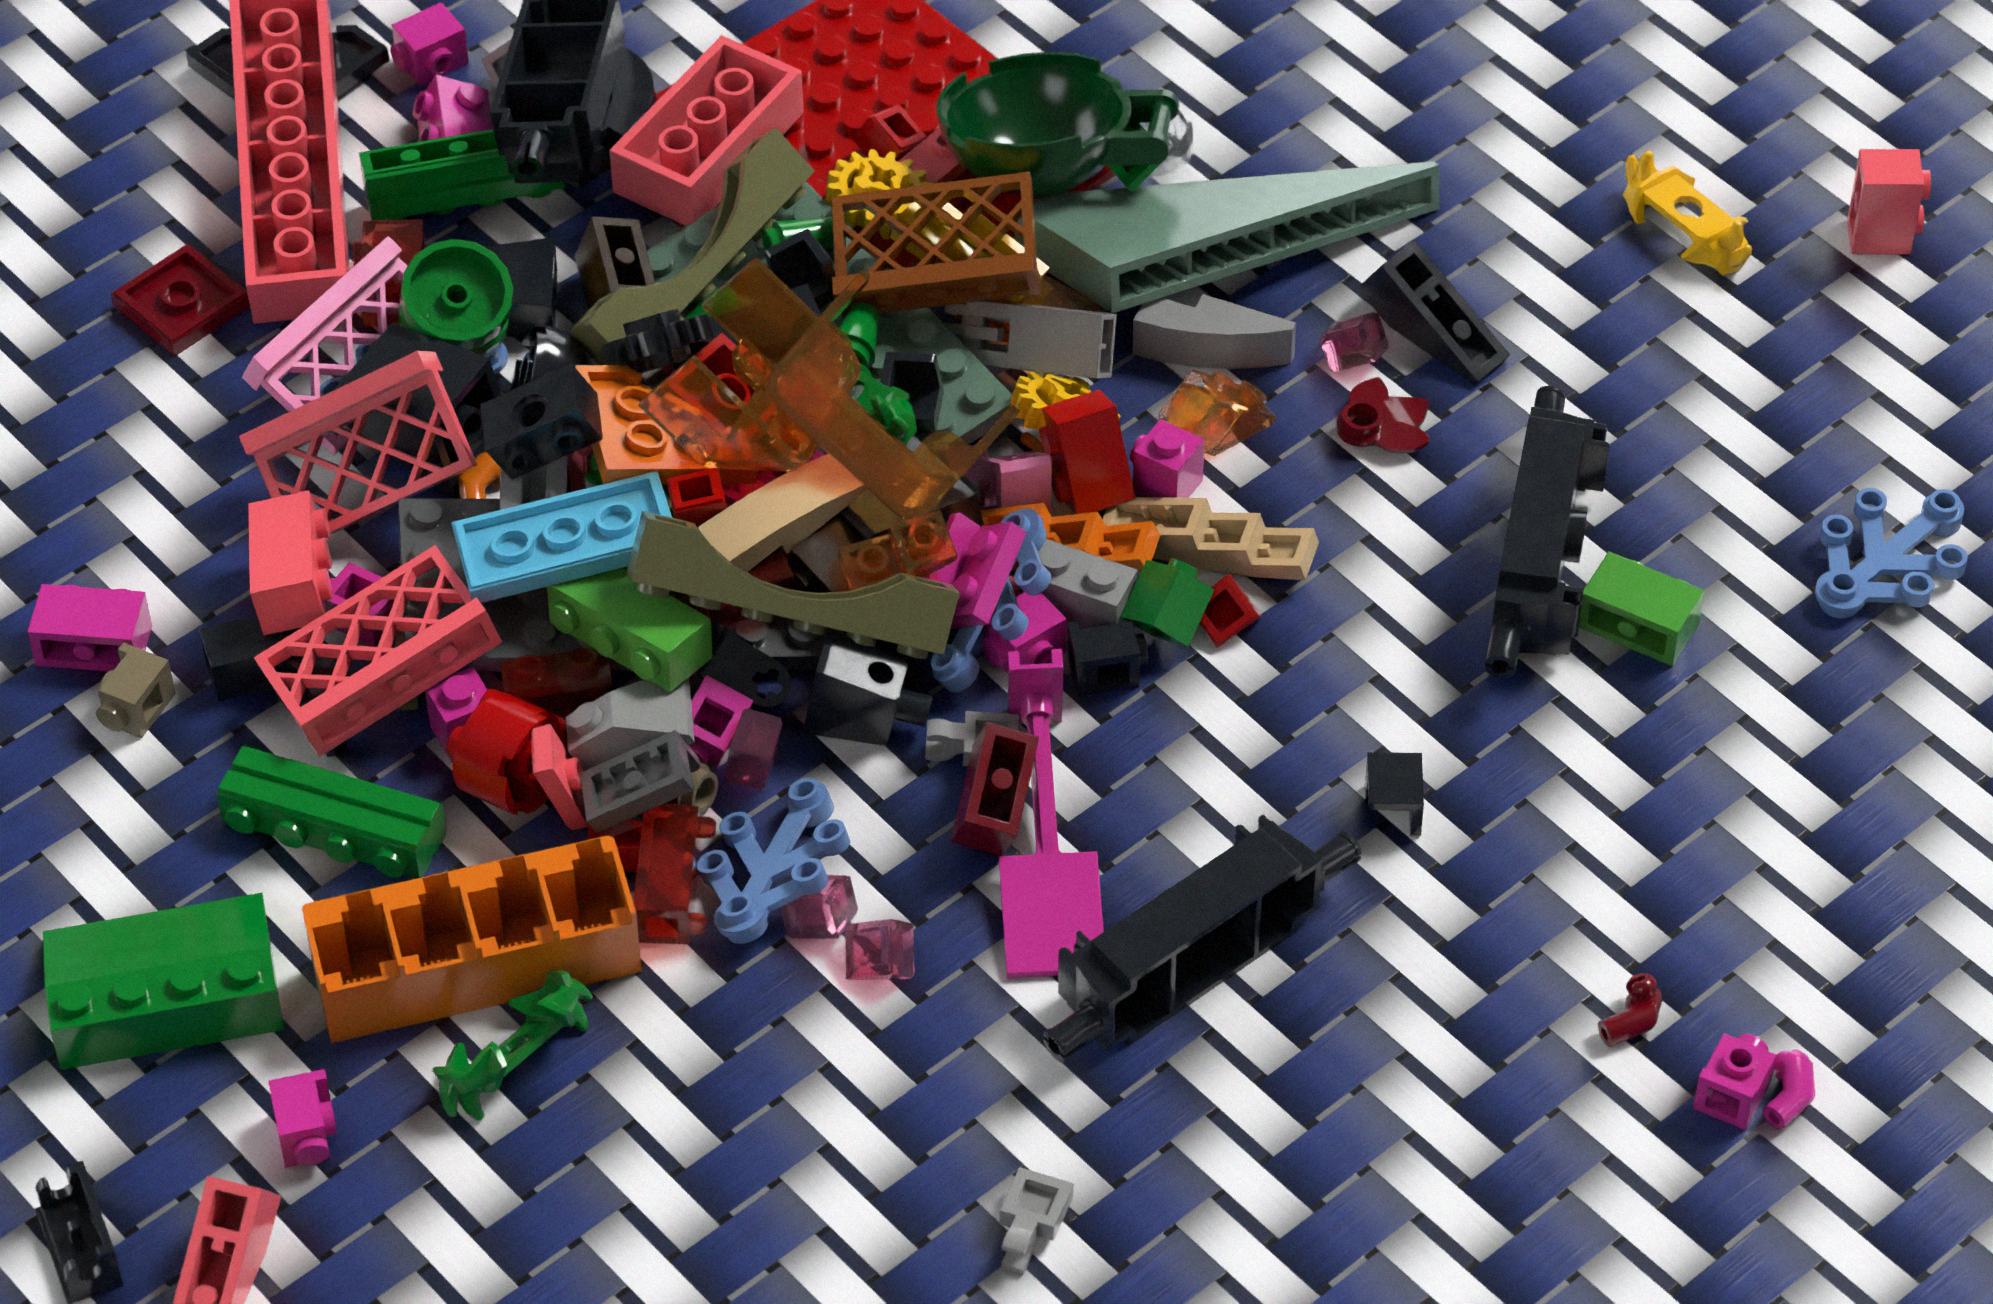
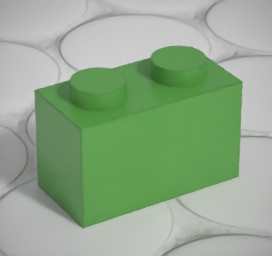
M1608 551L1584 588L1579 628L1673 666L1699 625L1704 590L1684 580L1673 578L1646 567L1635 560L1627 559Z

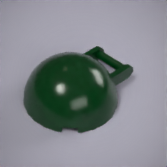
M1064 52L1025 53L988 61L989 74L967 83V75L963 72L943 88L937 99L936 114L942 135L959 164L976 178L1030 172L1034 198L1053 196L1072 190L1094 177L1105 165H1155L1164 162L1170 150V142L1167 138L1169 124L1176 117L1179 109V99L1172 91L1165 89L1123 90L1118 79L1101 71V59ZM1128 123H1149L1148 131L1125 132ZM1021 189L1002 191L1011 195L1021 196Z

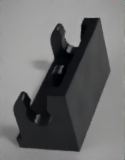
M83 1161L67 1166L66 1177L69 1183L62 1189L51 1190L49 1182L45 1177L40 1178L36 1184L40 1206L36 1207L35 1211L67 1304H72L124 1286L116 1253Z

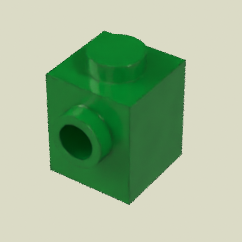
M1171 558L1168 565L1146 560L1120 617L1128 622L1132 621L1133 625L1155 638L1188 647L1214 589L1196 579L1199 571L1185 562Z

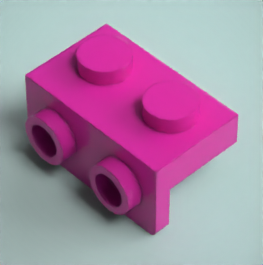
M436 74L426 91H421L417 95L414 103L413 116L418 122V142L493 129L488 89L478 87L473 83H464Z

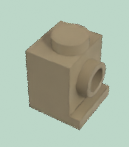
M123 642L118 649L120 663L114 670L108 671L101 680L98 690L101 706L97 709L96 716L105 727L112 731H124L143 738L175 696L169 660Z

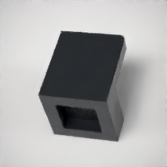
M808 228L765 251L772 286L777 294L808 284L818 309L835 301L832 277H835L832 260Z
M886 352L880 382L889 388L892 386L897 387L910 394L909 403L913 406L917 431L936 432L944 395L937 356L923 353Z
M1367 752L1365 803L1369 804L1371 810L1409 811L1410 835H1421L1424 810L1422 753Z

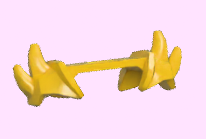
M1645 151L1639 158V161L1634 154L1628 156L1625 165L1627 187L1623 193V198L1626 200L1629 211L1637 224L1645 223L1644 205H1650L1691 237L1693 244L1680 255L1682 260L1716 268L1722 276L1737 272L1746 264V261L1752 254V247L1748 245L1744 236L1743 226L1748 222L1745 217L1738 216L1732 218L1694 188L1695 178L1685 174L1677 167L1672 165L1663 170L1656 169L1652 151ZM1678 202L1683 205L1687 202H1692L1700 207L1701 216L1697 218L1694 215H1684L1678 212L1674 205Z

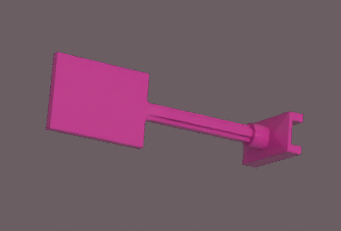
M1051 649V663L1020 665L1019 651L1008 652V714H1019V724L1026 725L1028 734L1038 736L1039 741L1031 772L1036 853L1033 855L999 856L1007 978L1058 976L1059 949L1066 947L1073 953L1076 933L1079 930L1090 941L1104 932L1097 851L1062 853L1058 847L1049 724L1052 722H1062V649Z

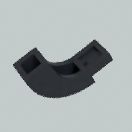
M623 47L596 153L584 154L582 162L583 171L578 172L579 181L570 183L579 189L611 169L609 150L658 101L650 68L641 57L626 47Z
M247 619L199 629L205 663L218 702L253 692L275 691L259 668L254 657L300 628L264 636L259 620ZM291 656L273 668L279 673L297 674L303 656ZM318 657L311 674L331 676L337 659ZM347 671L345 677H350L348 671ZM306 688L301 702L304 704L310 702L324 693L326 689ZM346 741L328 751L326 756L330 757L348 752Z

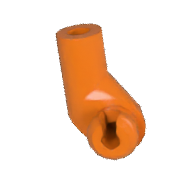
M487 452L481 453L475 458L478 466L461 473L459 476L460 499H486V487L489 484H500L501 468Z

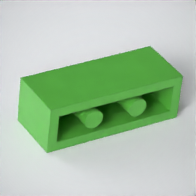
M623 568L547 586L549 621L559 631L570 634L593 647L602 656L610 657L634 671L640 678L651 681L668 692L674 690L713 658L711 618L670 595L668 598H661L637 591L638 583L631 581L627 571Z

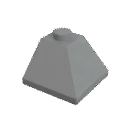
M689 677L671 692L651 681L642 680L611 691L593 702L582 704L573 713L566 716L568 752L573 758L578 757L582 767L588 770L674 730L678 732L688 745L695 742Z

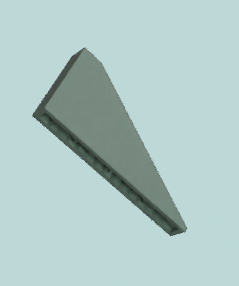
M1421 162L1138 186L1133 192L1124 187L1064 192L1053 196L1041 197L1033 200L1037 258L1050 267L1049 273L1110 313H1115L1438 210L1439 164L1435 162ZM1021 217L1017 221V223L1023 227V221ZM1015 233V241L1024 247V239Z

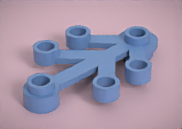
M1875 488L1860 490L1856 495L1854 514L1860 520L1864 560L1853 569H1850L1847 547L1851 542L1853 533L1852 522L1842 515L1826 517L1822 522L1820 541L1826 546L1828 572L1819 577L1815 588V596L1821 609L1829 616L1835 618H1849L1854 616L1866 602L1905 603L1912 607H1923L1931 601L1934 582L1929 575L1940 576L1948 580H1955L1963 576L1968 556L1966 551L1960 546L1954 544L1943 545L1937 550L1936 555L1907 554L1930 534L1946 537L1959 531L1964 514V505L1959 496L1947 489L1934 491L1925 498L1921 514L1884 543L1882 518L1885 515L1887 504L1886 495ZM1864 504H1873L1876 507H1868ZM1834 530H1835V531H1839V532H1841V533H1843V534H1835V533H1832L1831 531H1834ZM1945 560L1954 561L1956 564L1947 563ZM1879 575H1905L1902 583L1872 582ZM1911 588H1920L1923 591H1914Z
M1024 508L1009 513L1003 518L1001 523L1013 522L1027 532L1015 559V562L1018 560L1020 566L1015 572L1014 581L1027 595L1034 596L1047 588L1051 580V574L1042 565L1038 554L1046 540L1043 519L1035 510ZM1008 576L996 604V612L991 623L992 627L1005 640H1015L1025 632L1029 621L1028 617L1019 609ZM984 625L959 628L952 644H946L944 655L934 653L932 656L931 667L933 676L948 691L960 692L969 687L979 673V662L970 651Z
M814 778L800 779L789 788L786 800L789 812L765 853H763L755 839L756 830L747 813L735 812L729 814L721 821L719 829L727 846L736 849L751 875L742 893L731 878L734 874V869L726 852L722 850L709 851L702 855L697 862V869L704 884L713 887L722 903L714 915V923L717 930L733 943L743 944L754 941L767 929V917L770 912L804 895L816 894L823 890L828 884V876L820 859L826 856L838 855L844 852L850 845V837L844 823L837 819L828 820L834 811V804L826 786ZM817 826L813 832L815 840L792 851L804 828ZM791 874L793 880L769 890L774 882Z

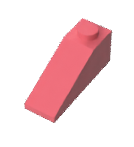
M207 1176L173 1304L245 1303L267 1252L281 1199L280 1195L261 1188Z

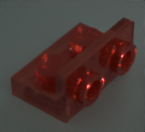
M576 648L566 653L545 656L525 655L515 660L500 662L505 693H509L562 718H566V716L573 713L582 704L593 702L612 691V678L608 657L602 656L595 649Z

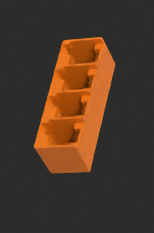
M603 836L310 902L302 907L313 970L331 1044L506 1004L509 999L538 990L546 983V973L549 971L562 969L568 972L570 977L577 979L584 985L642 972L636 911L617 846L612 836Z

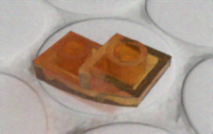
M940 510L890 524L889 534L840 547L838 550V559L850 590L877 584L900 572L923 578L956 561L958 556Z

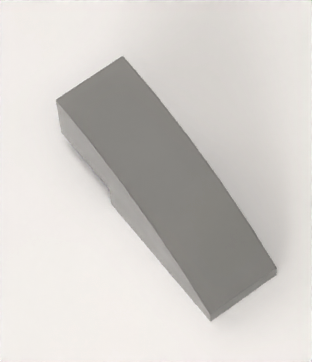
M1202 294L1196 307L1166 298H1159L1143 303L1133 320V355L1163 363L1197 368L1246 369L1291 364L1295 352L1296 322Z

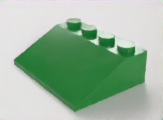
M263 893L43 931L44 976L50 1032L60 1070L284 1030Z

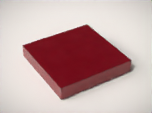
M186 244L110 293L112 304L116 309L174 356H177L250 308L247 290L190 244Z

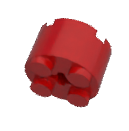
M493 688L487 690L466 724L456 727L447 741V754L453 757L455 784L461 791L511 814L518 815V811L530 814L536 811L549 797L533 774L532 728L551 724L568 752L566 721L562 717L509 693Z

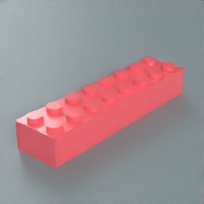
M229 0L245 279L253 324L294 320L350 270L332 22L328 0Z

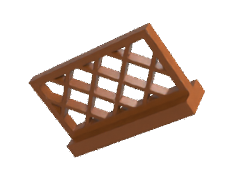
M1030 172L832 197L835 277H832L833 296L842 318H845L850 308L857 303L869 304L880 314L1041 294L1040 274L1037 268L1033 189ZM1021 189V201L1008 215L990 204L1002 191ZM965 196L974 205L958 222L941 210L951 198ZM916 203L924 211L908 228L892 217L902 204ZM867 209L875 217L859 234L845 225V211ZM983 211L1000 222L984 241L967 229ZM935 217L948 226L950 230L933 247L919 237L918 234ZM1021 217L1023 221V227L1017 223V221ZM884 223L901 234L885 253L868 242ZM1009 230L1024 239V253L1002 255L993 247ZM960 236L976 247V250L966 260L953 262L944 255L946 250ZM846 237L852 241L847 247ZM910 242L927 253L918 265L914 267L903 268L894 261ZM861 248L877 259L876 263L866 273L848 275L847 263Z

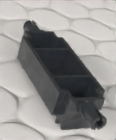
M619 0L522 1L490 109V117L499 156L505 155L509 172L514 174L516 184L578 182V172L583 171L582 162L584 154L596 153L626 40Z
M1543 386L1537 390L1534 407H1531L1500 565L1492 626L1485 661L1486 672L1497 678H1509L1515 674L1519 653H1543L1550 655L1560 653L1569 655L1571 637H1577L1579 632L1584 588L1566 586V583L1561 582L1565 561L1580 563L1587 512L1574 510L1577 491L1585 492V489L1603 492L1609 451V443L1605 442L1608 424L1595 423V420L1580 418L1564 413L1566 395L1563 390L1555 386Z
M1262 814L1258 818V830L1251 834L1243 825H1237L1235 827L1234 846L1174 886L1166 889L1156 898L1090 941L1079 930L1076 933L1073 953L1066 947L1058 950V994L1067 1002V1005L1074 1013L1043 1033L1045 1036L1043 1038L1044 1044L1049 1053L1057 1061L1064 1062L1068 1057L1093 1040H1096L1107 1052L1123 1041L1130 1046L1298 931V922L1319 909L1320 892L1324 890V884L1361 860L1360 855L1362 852L1356 839L1348 832L1342 831L1336 837L1315 851H1312L1304 842L1284 831L1273 820L1270 821Z

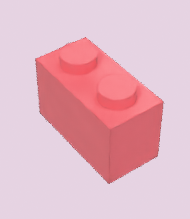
M1919 149L1859 150L1847 217L1852 254L1911 255L1914 236L1921 235L1924 228L1923 205H1921V200H1928L1931 191L1930 170H1922Z

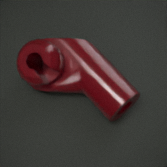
M1641 973L1632 976L1626 984L1629 994L1626 997L1624 1011L1598 1022L1599 1034L1606 1046L1611 1047L1644 1034L1656 1025L1662 1005V992L1660 989H1657V981L1652 975Z

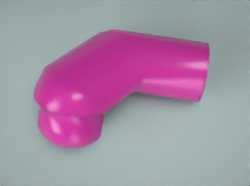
M1799 1050L1781 1051L1776 1056L1774 1070L1779 1071L1775 1076L1778 1080L1782 1081L1783 1091L1763 1108V1115L1771 1126L1779 1130L1785 1128L1814 1101L1816 1096L1813 1063L1805 1053Z

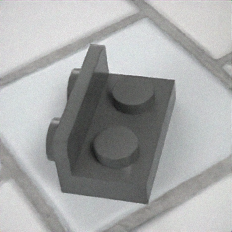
M674 730L581 772L580 778L587 823L596 833H600L693 791L691 773L700 769L699 757L678 732Z

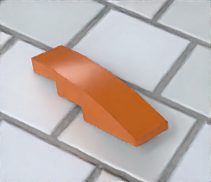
M1044 503L980 510L984 521L981 526L1001 523L1003 518L1011 512L1024 508L1033 509L1043 519L1046 539L1137 569L1138 574L1141 573L1146 560L1152 561L1160 538V534L1153 521L1106 526L1098 512L1052 517ZM1016 560L1012 570L1016 571L1020 566L1018 560Z

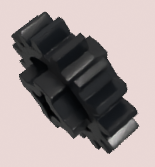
M672 309L623 324L626 337L602 344L601 347L607 365H625L634 362L636 371L645 373L692 358L689 346L712 339L714 334L708 314L681 320L678 309Z

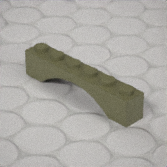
M776 127L755 138L724 170L723 191L716 221L705 244L692 261L670 280L644 287L619 288L604 296L568 332L581 343L584 350L598 365H607L601 345L626 337L623 324L672 309H678L680 314L689 303L694 307L702 302L716 287L711 280L720 270L726 274L743 260L746 253L741 248L751 238L754 242L762 238V230L772 227V222L776 221L772 216L781 206L784 210L789 209L807 192L802 184L815 170ZM634 362L625 364L631 369L636 370Z
M645 511L641 513L627 569V575L630 580L638 583L637 591L648 595L668 598L670 590L690 595L689 603L699 607L720 610L722 603L743 607L741 615L754 620L771 623L774 615L795 619L793 627L805 632L824 635L826 627L846 631L845 637L852 639L856 644L876 647L877 639L896 643L897 652L921 659H927L929 651L944 655L960 594L952 584L901 572L877 584L844 592L813 593L786 589L759 580L732 564L708 542L695 523Z

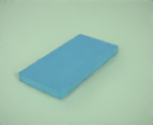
M658 471L451 522L471 600L477 597L480 603L627 567L642 511L672 518Z

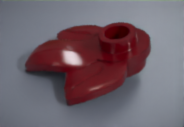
M1379 377L1371 378L1357 384L1351 390L1349 403L1337 417V434L1344 442L1356 447L1375 445L1387 452L1399 454L1421 450L1430 442V437L1420 429L1427 415L1429 401L1426 398L1388 396L1387 387L1382 379Z

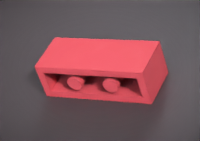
M310 490L249 503L250 596L263 635L304 627L325 614V601L333 599L331 580L327 571L332 569V561L326 541L331 539L326 512L324 508L315 509Z

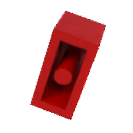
M1100 389L1042 407L1046 426L1040 428V438L1045 452L1050 454V457H1053L1056 472L1052 473L1051 487L1058 503L1064 502L1075 514L1096 512L1136 499L1117 408Z

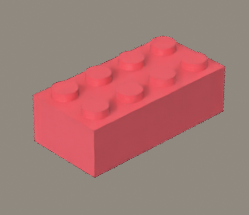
M721 35L609 150L613 193L685 226L695 223L699 217L714 209L721 201L724 170L755 138L776 127L783 135L804 113L802 71Z

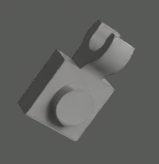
M965 711V723H955L944 719L927 720L925 759L940 762L963 753V766H968L973 743L986 723L990 722L1018 731L1019 714Z
M1019 1167L999 1212V1224L1010 1227L1002 1244V1250L1007 1252L1001 1263V1268L1024 1274L1030 1262L1037 1236L1054 1241L1073 1199L1074 1183Z

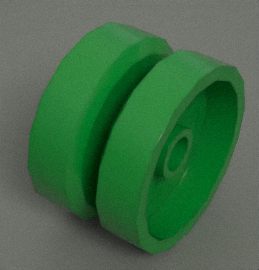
M450 239L432 243L417 253L404 271L398 324L490 358L497 352L507 334L513 296V284L508 268L494 252L476 242Z

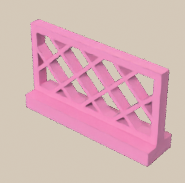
M387 236L261 349L250 361L242 378L255 391L263 387L288 412L321 397L319 374L337 376L348 374L355 366L353 344L371 345L387 329L386 314H399L400 303L386 302L385 285L394 277H397L403 283L404 271L408 266L399 258L402 249ZM376 294L377 302L368 301ZM356 311L377 313L378 334L352 333V315ZM343 324V332L335 331ZM322 342L344 343L345 365L319 363L318 346ZM307 355H309L310 362H301ZM289 372L310 374L311 396L293 395L280 380ZM331 432L324 435L321 444L335 455L347 444L349 438L340 434L336 436Z

